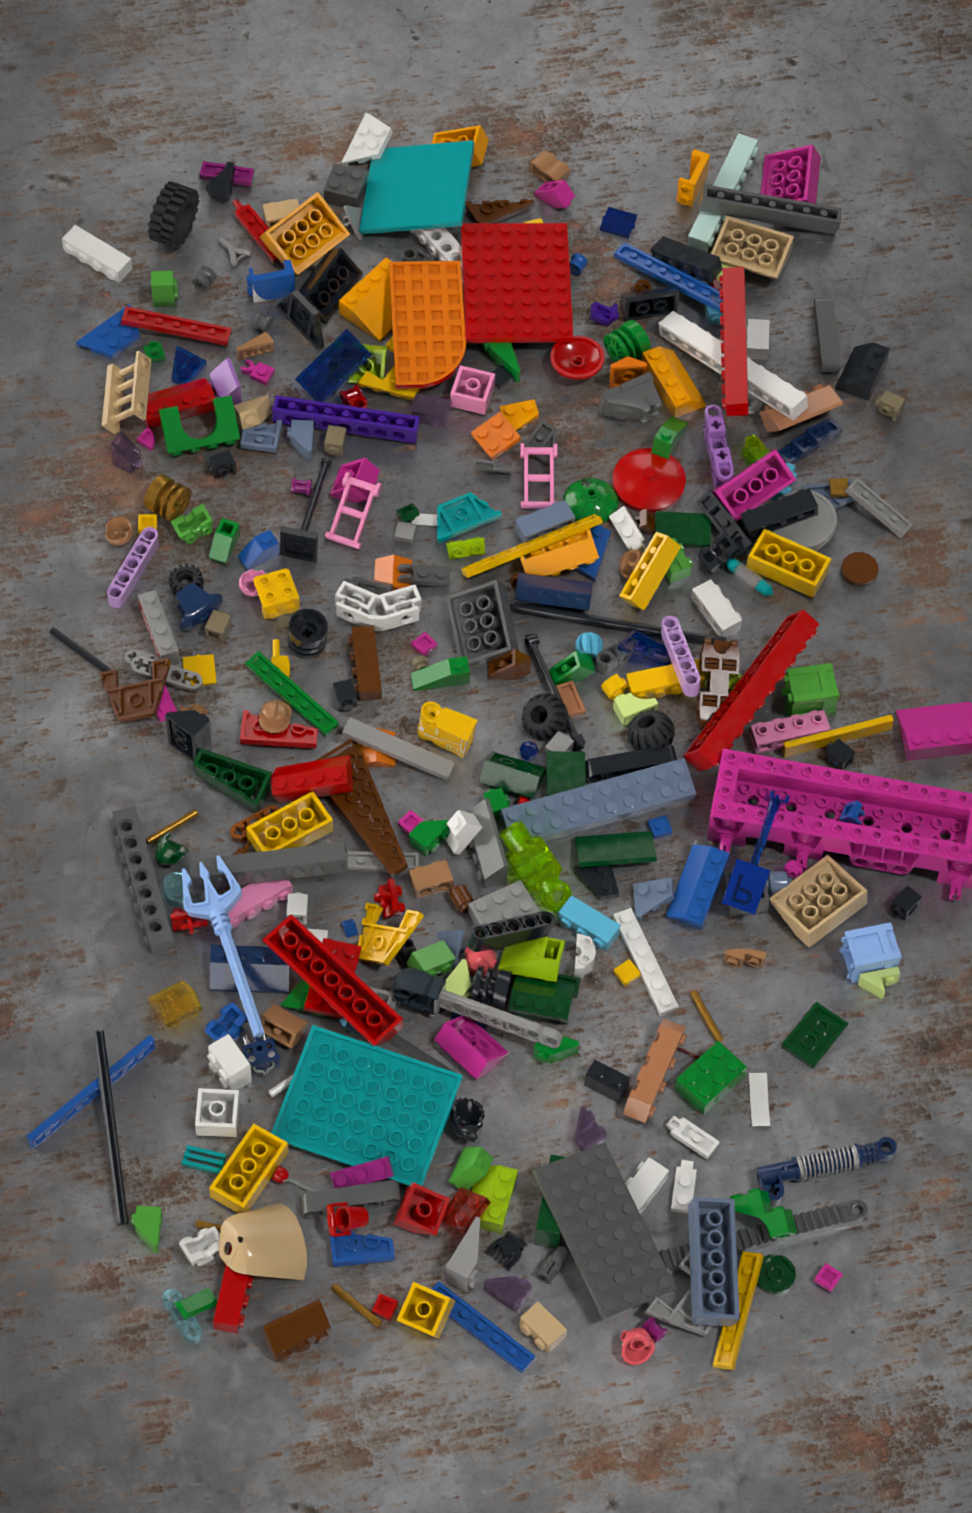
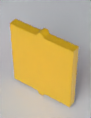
M197 654L196 656L183 657L184 669L200 674L203 681L202 687L217 684L214 654ZM185 674V680L190 681L191 686H194L196 683L199 684L197 678L189 680Z

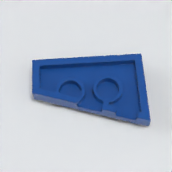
M600 524L590 528L599 558L594 563H583L578 565V568L573 569L593 582L596 581L597 573L611 535V531Z
M350 1231L351 1235L330 1236L333 1267L395 1260L392 1238L370 1234L363 1236L355 1234L353 1231Z

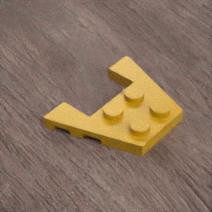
M392 336L387 342L386 347L394 353ZM394 366L383 380L366 371L358 382V386L364 388V386L373 388V391L388 392L391 396L413 401L422 389H396Z
M366 903V918L362 920V925L364 926L363 935L359 936L358 946H362L359 960L388 966L424 915L418 911L407 910L399 928L378 925L376 923L383 908L378 904Z

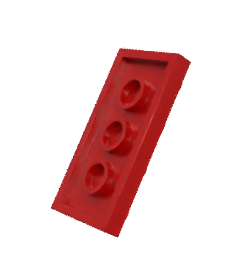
M323 938L322 943L349 969L356 973L362 946ZM309 987L304 1011L343 1019L313 988Z

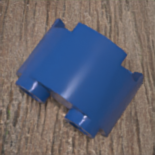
M231 1002L221 1009L219 1019L216 1021L212 1019L206 1025L204 1031L215 1041L228 1034L235 1041L245 1030L242 1026L245 1022H248L247 1016Z

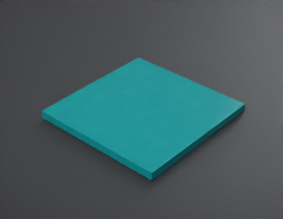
M474 141L385 148L380 159L371 160L359 229L360 233L370 234L463 226L475 146Z

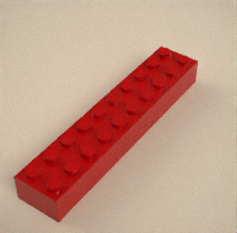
M804 609L785 618L684 754L683 758L699 772L706 769L709 770L711 767H717L720 764L723 749L731 750L734 745L732 742L743 734V727L754 719L755 711L765 704L764 699L766 696L771 695L776 689L774 685L785 677L786 669L796 662L797 659L795 657L797 654L803 652L807 647L805 643L816 635L819 623Z

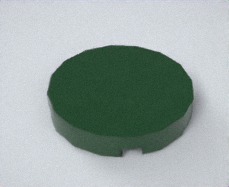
M769 1254L765 1256L757 1281L759 1288L772 1295H781L788 1292L794 1285L796 1270L793 1263L783 1255Z

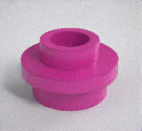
M790 860L784 866V871L787 872L789 877H798L803 874L802 864L798 861Z

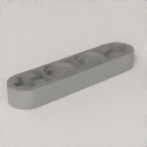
M136 656L131 661L132 670L136 674L153 679L152 661L155 660L144 656ZM143 661V665L147 667L149 666V663H151L149 667V673L147 672V668L140 667V669H137V665H135V663ZM170 665L166 683L190 691H198L201 689L203 681L200 674ZM179 672L181 674L180 680H172L171 674ZM185 674L187 675V679L189 680L197 678V682H199V684L196 683L194 686H191V682L185 680V684H183Z

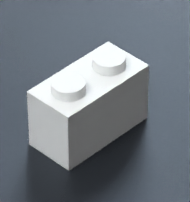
M748 319L746 326L747 357L750 359L767 360L770 320Z

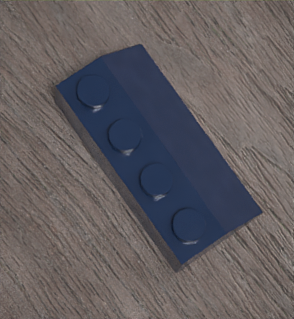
M211 945L209 990L238 992L223 945ZM236 946L251 992L289 994L291 968L269 947Z

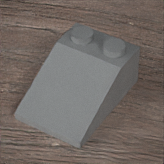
M477 1216L446 1265L445 1282L465 1293L470 1288L473 1289L479 1279L477 1275L479 1273L480 1218Z

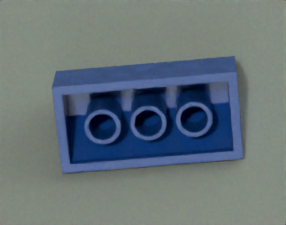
M693 844L666 917L703 930L724 871L728 865L730 853L711 846Z

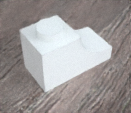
M458 810L447 823L451 831L446 841L453 853L460 855L483 827L474 814Z

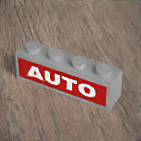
M156 590L139 594V608L159 659L169 658L171 665L179 663V650Z

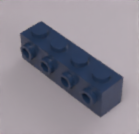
M518 573L515 600L523 603L532 602L540 605H554L560 608L569 607L577 610H589L592 582Z

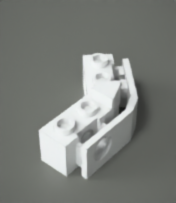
M343 581L335 594L336 616L359 626L374 625L375 631H385L419 621L421 597L416 585L377 595Z

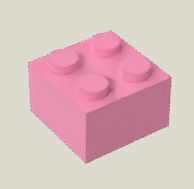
M460 365L450 394V407L485 415L495 387V374Z

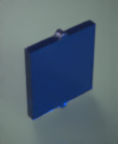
M608 207L605 216L602 217L603 221L599 231L629 239L632 229H635L634 224L638 215Z

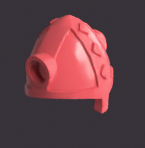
M468 947L465 949L464 959L467 961L468 971L471 975L474 976L479 965L484 966V975L487 974L489 967L492 970L494 969L497 960L493 949L481 952H474Z
M638 1327L630 1331L624 1330L620 1336L622 1341V1357L628 1364H642L652 1356L655 1350V1343L645 1329Z

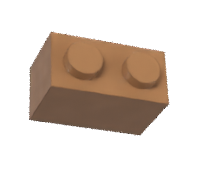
M447 860L435 861L430 865L417 866L409 870V881L416 899L444 892L453 887L454 880Z
M273 1004L261 1017L265 1034L291 1049L303 1038L308 1023L276 1004Z

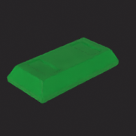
M206 1288L174 1304L183 1318L187 1320L217 1306L218 1301L211 1290Z

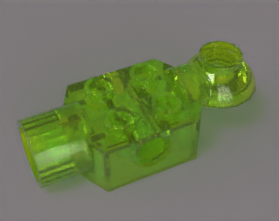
M519 820L499 834L508 848L505 856L506 860L525 888L529 891L540 890L543 905L548 910L558 912L572 895L570 886L566 882L559 880L563 868L543 838L538 835L532 836L523 821ZM556 891H560L562 894L561 899L555 901L553 898Z

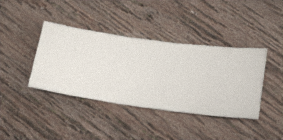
M749 1073L752 1126H770L767 1073Z

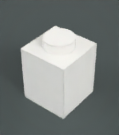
M300 892L288 894L287 917L292 914L300 923L307 924L308 894Z

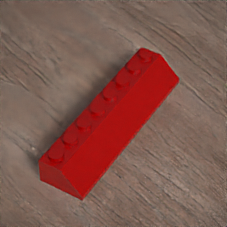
M292 914L262 939L274 953L374 1047L390 1041L403 1029V1018Z

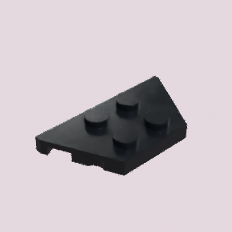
M298 290L291 292L276 307L318 350L323 349L324 340L318 310Z

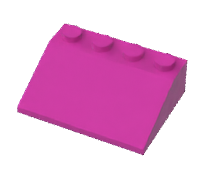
M813 144L765 155L760 194L816 204L821 157Z
M971 702L896 710L907 761L972 754Z

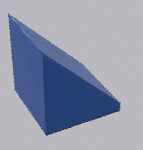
M353 919L341 922L346 938L358 935L356 923Z

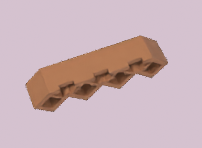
M666 1019L662 1021L657 1030V1036L647 1053L644 1066L641 1067L637 1076L635 1087L630 1092L623 1115L644 1123L647 1122L649 1117L653 1118L657 1108L654 1106L655 1100L660 1093H664L667 1085L664 1082L666 1074L670 1069L673 1070L676 1065L677 1059L674 1057L680 1045L684 1046L687 1035L684 1033L687 1027Z

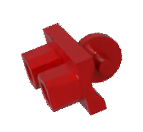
M391 878L388 879L387 883L379 886L378 893L373 896L374 901L380 903L383 908L385 919H389L393 915H401L406 910L405 904L398 902V898L402 895V887L395 885V880Z
M180 907L174 908L172 914H170L173 932L189 929L190 934H194L193 928L208 925L207 919L189 916Z

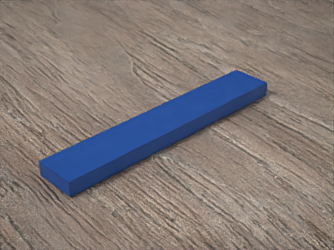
M438 1281L431 1289L456 1300L449 1317L523 1374L536 1359L533 1353Z

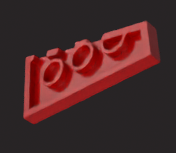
M243 710L240 744L316 749L318 729L294 723L293 725L289 724L284 731L279 733L266 732L259 724L260 714L257 716L250 714V711Z

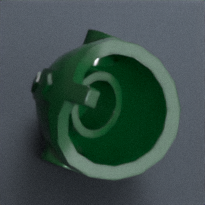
M169 832L160 837L155 850L157 863L164 866L176 864L190 852L185 846L169 840L168 838L171 836Z

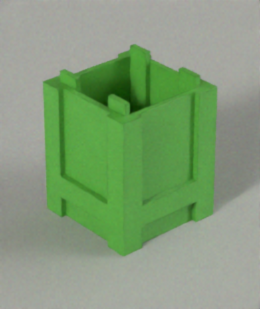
M832 663L787 669L784 677V689H781L782 696H786L788 708L785 709L787 716L807 714L813 710H824L826 716L836 715L839 692Z

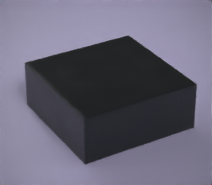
M502 365L492 372L495 374V386L499 390L514 380V376Z

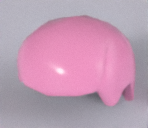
M253 569L243 573L239 579L240 590L249 597H257L258 593L253 579L266 573L263 570L254 571Z

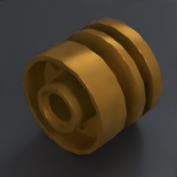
M160 474L147 489L143 503L146 509L155 514L160 513L162 518H166L171 522L173 519L183 515L188 507L192 493L190 488L183 486L181 483L175 484V480L165 474Z

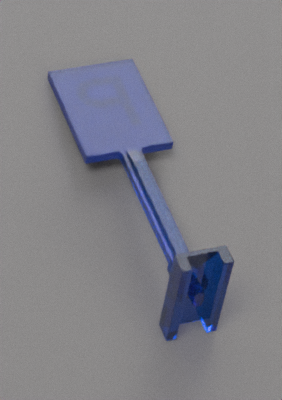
M774 790L766 792L763 799L769 802L768 812L751 861L746 862L736 859L721 902L753 915L756 914L770 870L758 866L775 814L778 813L780 806L788 804L790 798L788 795L780 799L779 795L774 797Z

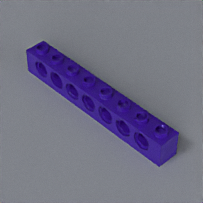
M278 395L275 397L272 409L273 423H276V420H282V424L291 425L292 420H314V429L327 430L328 425L346 428L347 434L417 444L420 430V416Z

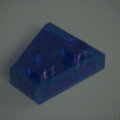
M177 346L171 377L172 382L181 385L194 381L207 365V361Z

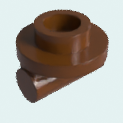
M639 279L630 290L632 293L651 290V285L648 280Z

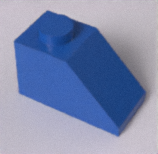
M268 530L253 537L238 555V558L248 571L279 556V542L271 530Z

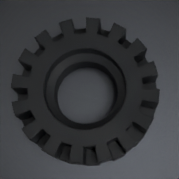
M185 564V567L179 565V569L175 567L174 572H170L169 584L171 592L175 594V597L177 592L189 585L180 584L184 579L193 580L191 583L196 584L201 589L204 588L202 572L198 567L195 568V565H191V567H189V564Z

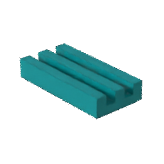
M187 1145L181 1164L185 1167L219 1174L224 1167L226 1154ZM188 1158H189V1159H193V1160H197V1161H200V1162H203V1163H210V1164L218 1165L219 1168H217V1167H212V1166H208V1165H204V1164H200V1163H196V1162H192V1161H188Z

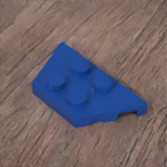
M124 307L76 341V345L78 348L83 346L91 349L93 353L103 354L113 359L140 339V334L137 327L122 324Z

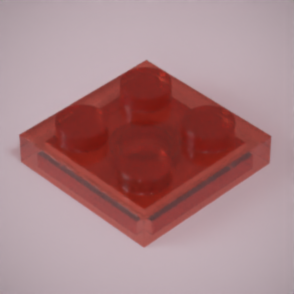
M461 1187L449 1202L441 1224L466 1234L476 1216L480 1218L491 1202L488 1198Z

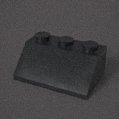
M672 286L621 294L620 307L624 322L667 316L672 311L677 313L678 289Z
M874 342L855 346L835 389L869 401L888 361L890 348Z
M196 710L167 712L165 714L168 743L193 762L200 748L208 751L212 750L210 720L205 714H200Z

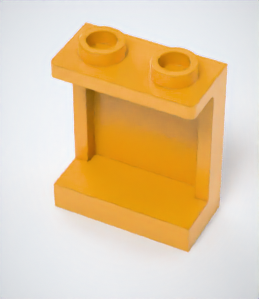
M696 149L693 150L689 172L691 178L690 180L679 178L677 202L693 207L708 177L710 154Z

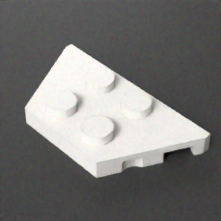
M365 113L341 162L342 165L349 167L348 163L358 161L360 164L368 160L380 159L393 133L391 128L372 115Z

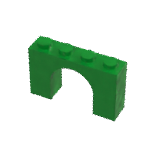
M232 396L212 398L216 424L213 431L203 438H192L184 432L178 406L158 409L167 453H172V456L183 454V450L189 449L190 452L200 451V447L207 446L209 449L219 447L218 443L223 442L226 445L235 444L236 440L240 439Z

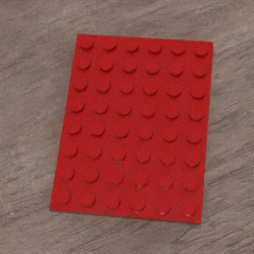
M463 223V226H461L466 343L573 342L567 223Z

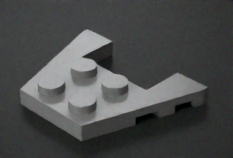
M690 1252L687 1253L678 1266L689 1275ZM691 1287L674 1310L656 1297L645 1311V1314L702 1336H706L713 1327V1325L692 1324Z

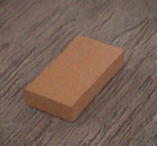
M573 680L556 685L571 719L586 715V709Z

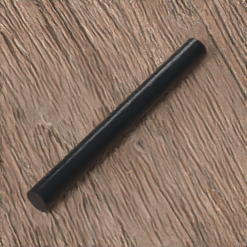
M55 627L50 629V634L102 672L111 670V668Z

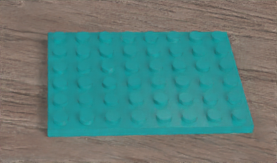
M312 1025L271 1133L286 1141L290 1146L351 1167L389 1156L395 1176L386 1179L395 1180L407 1186L413 1182L423 1186L464 1076Z

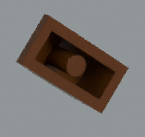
M513 649L488 662V679L518 680L531 673V657L517 649Z

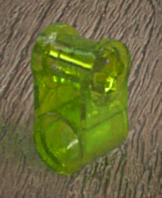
M755 435L746 437L742 453L751 464L770 452L759 437Z

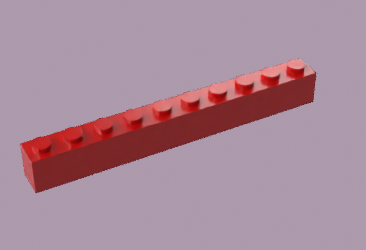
M744 267L722 268L723 275L719 276L720 286H723V289H720V300H723V302H720V313L724 315L720 316L721 327L724 326V329H720L721 340H724V343H721V354H724L721 357L722 368L725 367V370H721L722 381H725V384H722V395H725V398H722V409H726L727 416L749 415Z

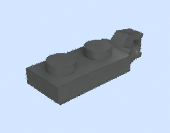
M353 576L352 579L344 578L342 582H348L377 595L393 590V584L363 577Z

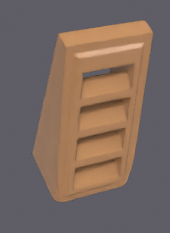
M264 332L236 348L237 360L241 361L274 351L273 339L267 332Z

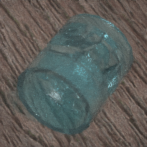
M172 872L165 877L163 882L165 900L171 906L181 907L184 905L182 873Z

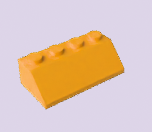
M658 346L642 352V361L647 363V373L650 372L653 376L657 392L673 417L678 418L706 407L704 399L673 350Z
M587 529L523 555L520 558L525 574L556 576L562 570H573L578 568L580 564L594 563L599 556L591 531Z

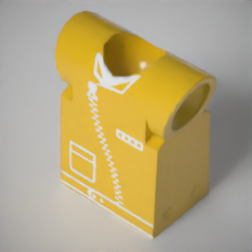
M428 701L421 708L417 734L420 739L433 741L434 745L464 759L474 739L478 720L446 707L443 709L438 703Z

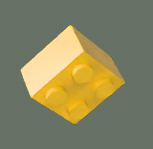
M413 1282L397 1321L439 1339L456 1300Z

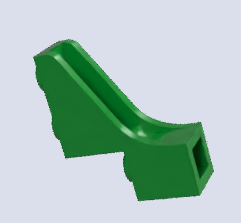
M754 1188L748 1190V1194L730 1196V1199H734L736 1212L758 1217L766 1224L770 1238L782 1239L797 1234L792 1210L784 1209L783 1206L772 1208L767 1191Z

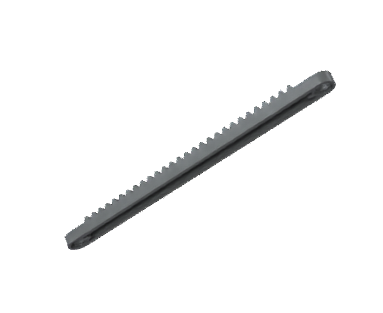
M857 1199L837 1205L832 1204L829 1207L824 1206L822 1209L817 1208L814 1211L809 1210L807 1213L801 1212L799 1215L794 1214L797 1234L782 1239L770 1238L769 1230L765 1223L739 1229L736 1231L737 1255L742 1254V1251L750 1252L861 1222L866 1218L868 1207L864 1201ZM858 1206L862 1208L863 1213L855 1215L852 1212V1208ZM685 1243L683 1246L678 1245L675 1248L670 1247L667 1250L659 1251L669 1273L682 1270L678 1266L689 1252V1244Z

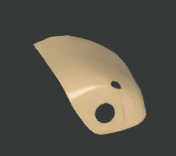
M279 1203L242 1212L227 1218L222 1224L219 1255L233 1271L254 1276L304 1280L307 1269L305 1240L296 1215L289 1207ZM239 1236L243 1238L242 1243L238 1241ZM227 1242H230L232 1245L230 1255H226L224 1251Z

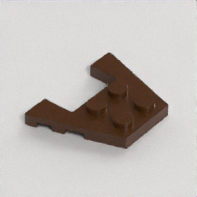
M169 658L152 661L153 679L119 686L118 672L115 669L99 673L120 723L157 716L171 665Z

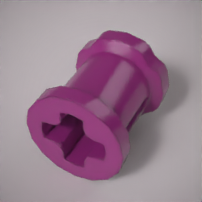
M293 477L291 494L296 492L310 496L312 480H297L296 477Z
M650 1317L641 1328L645 1329L654 1339V1343L657 1344L666 1336L668 1330L666 1328L663 1329L655 1321L656 1318Z

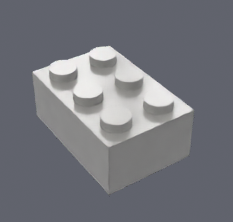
M521 880L468 904V915L475 926L539 912Z

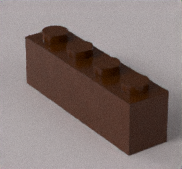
M374 625L351 627V635H348L349 646H353V651H350L351 662H355V667H352L353 678H357V683H354L356 695L359 694V702L381 700L382 687Z

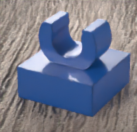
M858 800L845 804L839 821L851 822L857 825L861 824L862 822L857 817L865 815L864 811L861 810L863 804Z

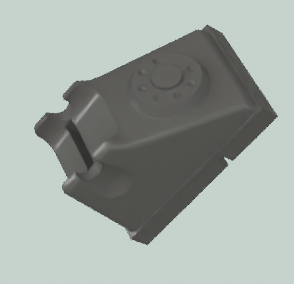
M648 372L603 392L598 410L604 416L615 417L621 420H638L641 423H645L648 421V416L653 418L659 416L658 408L662 407L663 403L654 385L653 376Z

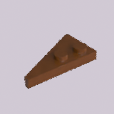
M520 199V202L494 200L492 202L482 201V204H470V201L466 202L465 209L476 223H499L533 207L534 200Z

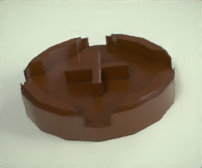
M864 552L849 554L844 558L841 566L843 578L854 586L871 584L876 580L879 571L875 558Z

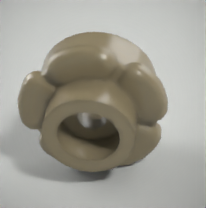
M424 655L415 657L411 661L412 669L420 670L427 667L429 660Z

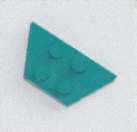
M471 492L437 505V543H442L502 518V513L489 507L487 502L478 499Z

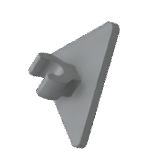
M346 205L344 206L346 216L343 219L347 223L343 225L347 230L353 228L358 241H361L362 234L359 229L363 209Z

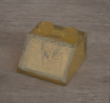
M183 980L147 997L160 1021L167 1028L176 1027L181 1021L186 1018H193L198 1015V1012L203 1010L195 990Z

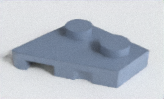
M672 877L634 883L635 915L637 920L643 919V915L653 910L654 912L662 904L674 899Z

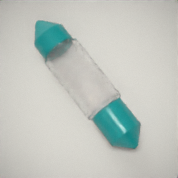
M729 559L726 562L728 570L753 590L758 591L763 596L773 595L772 585L763 580L760 575L744 563L739 562L737 559Z

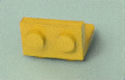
M285 568L254 577L253 582L261 601L264 620L274 619L280 615L291 614L300 610V598L289 569Z

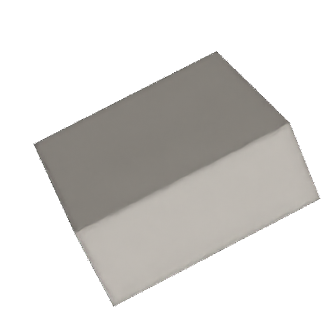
M398 521L394 540L413 544L416 524Z

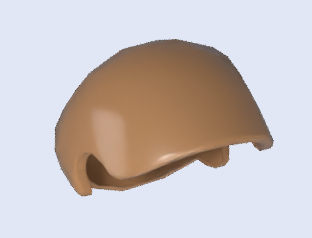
M125 517L113 518L105 525V537L111 545L121 546L127 544L133 536L131 523Z

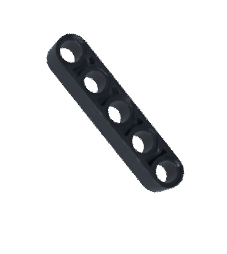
M664 745L660 749H641L588 759L585 761V773L589 783H596L678 759L674 746Z
M542 911L475 926L467 940V947L474 952H481L547 937L555 923V916L548 911Z

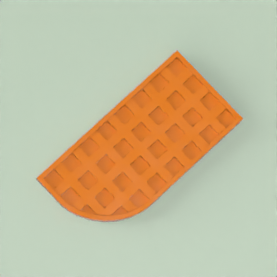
M461 261L389 262L396 389L427 388L437 385L448 379L458 369L463 361L466 350Z

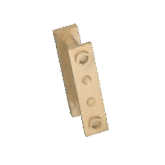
M137 351L135 363L123 369H120L113 363L107 366L102 427L113 434L120 432V421L132 415L146 420L151 359L142 352ZM134 372V378L124 382L125 376ZM133 387L132 393L123 397V391ZM131 402V408L121 412L122 406Z

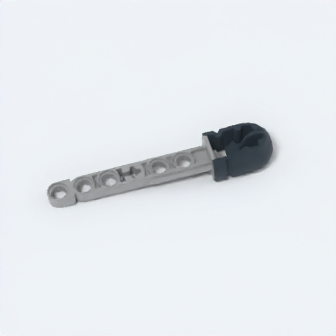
M406 968L399 971L393 979V996L405 1006L421 1011L427 1010L429 1014L435 1016L440 1008L531 1041L540 1042V1044L551 1048H558L563 1039V1035L557 1030L546 1026L543 1027L538 1023L446 991V980L441 978L434 979L433 975L424 971Z

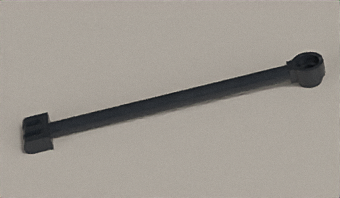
M533 633L525 635L526 647L532 652L550 693L562 700L538 649V645H540L538 635ZM569 715L566 727L574 741L573 749L575 752H583L585 740L582 734H578Z

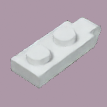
M621 507L609 516L629 550L641 551L645 548L642 542L645 538L626 507Z
M672 1116L665 1125L671 1130L670 1134L707 1160L720 1144L718 1140L683 1117L678 1119Z
M682 1160L681 1167H676L671 1212L688 1214V1204L693 1199L697 1169H693L694 1161Z

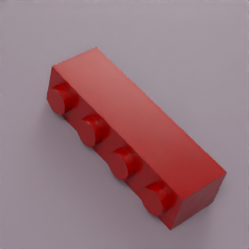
M230 1245L228 1255L232 1252V1245ZM227 1264L213 1319L214 1330L238 1334L240 1327H244L245 1315H243V1311L249 1305L250 1296L247 1293L248 1288L252 1289L254 1276L235 1272Z

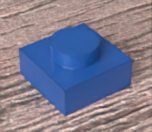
M666 815L648 820L647 824L650 831H652L654 840L672 835L673 831Z

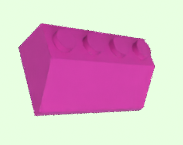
M775 449L742 470L730 481L716 488L713 492L733 518L738 521L741 519V513L745 510L757 508L796 481V478Z

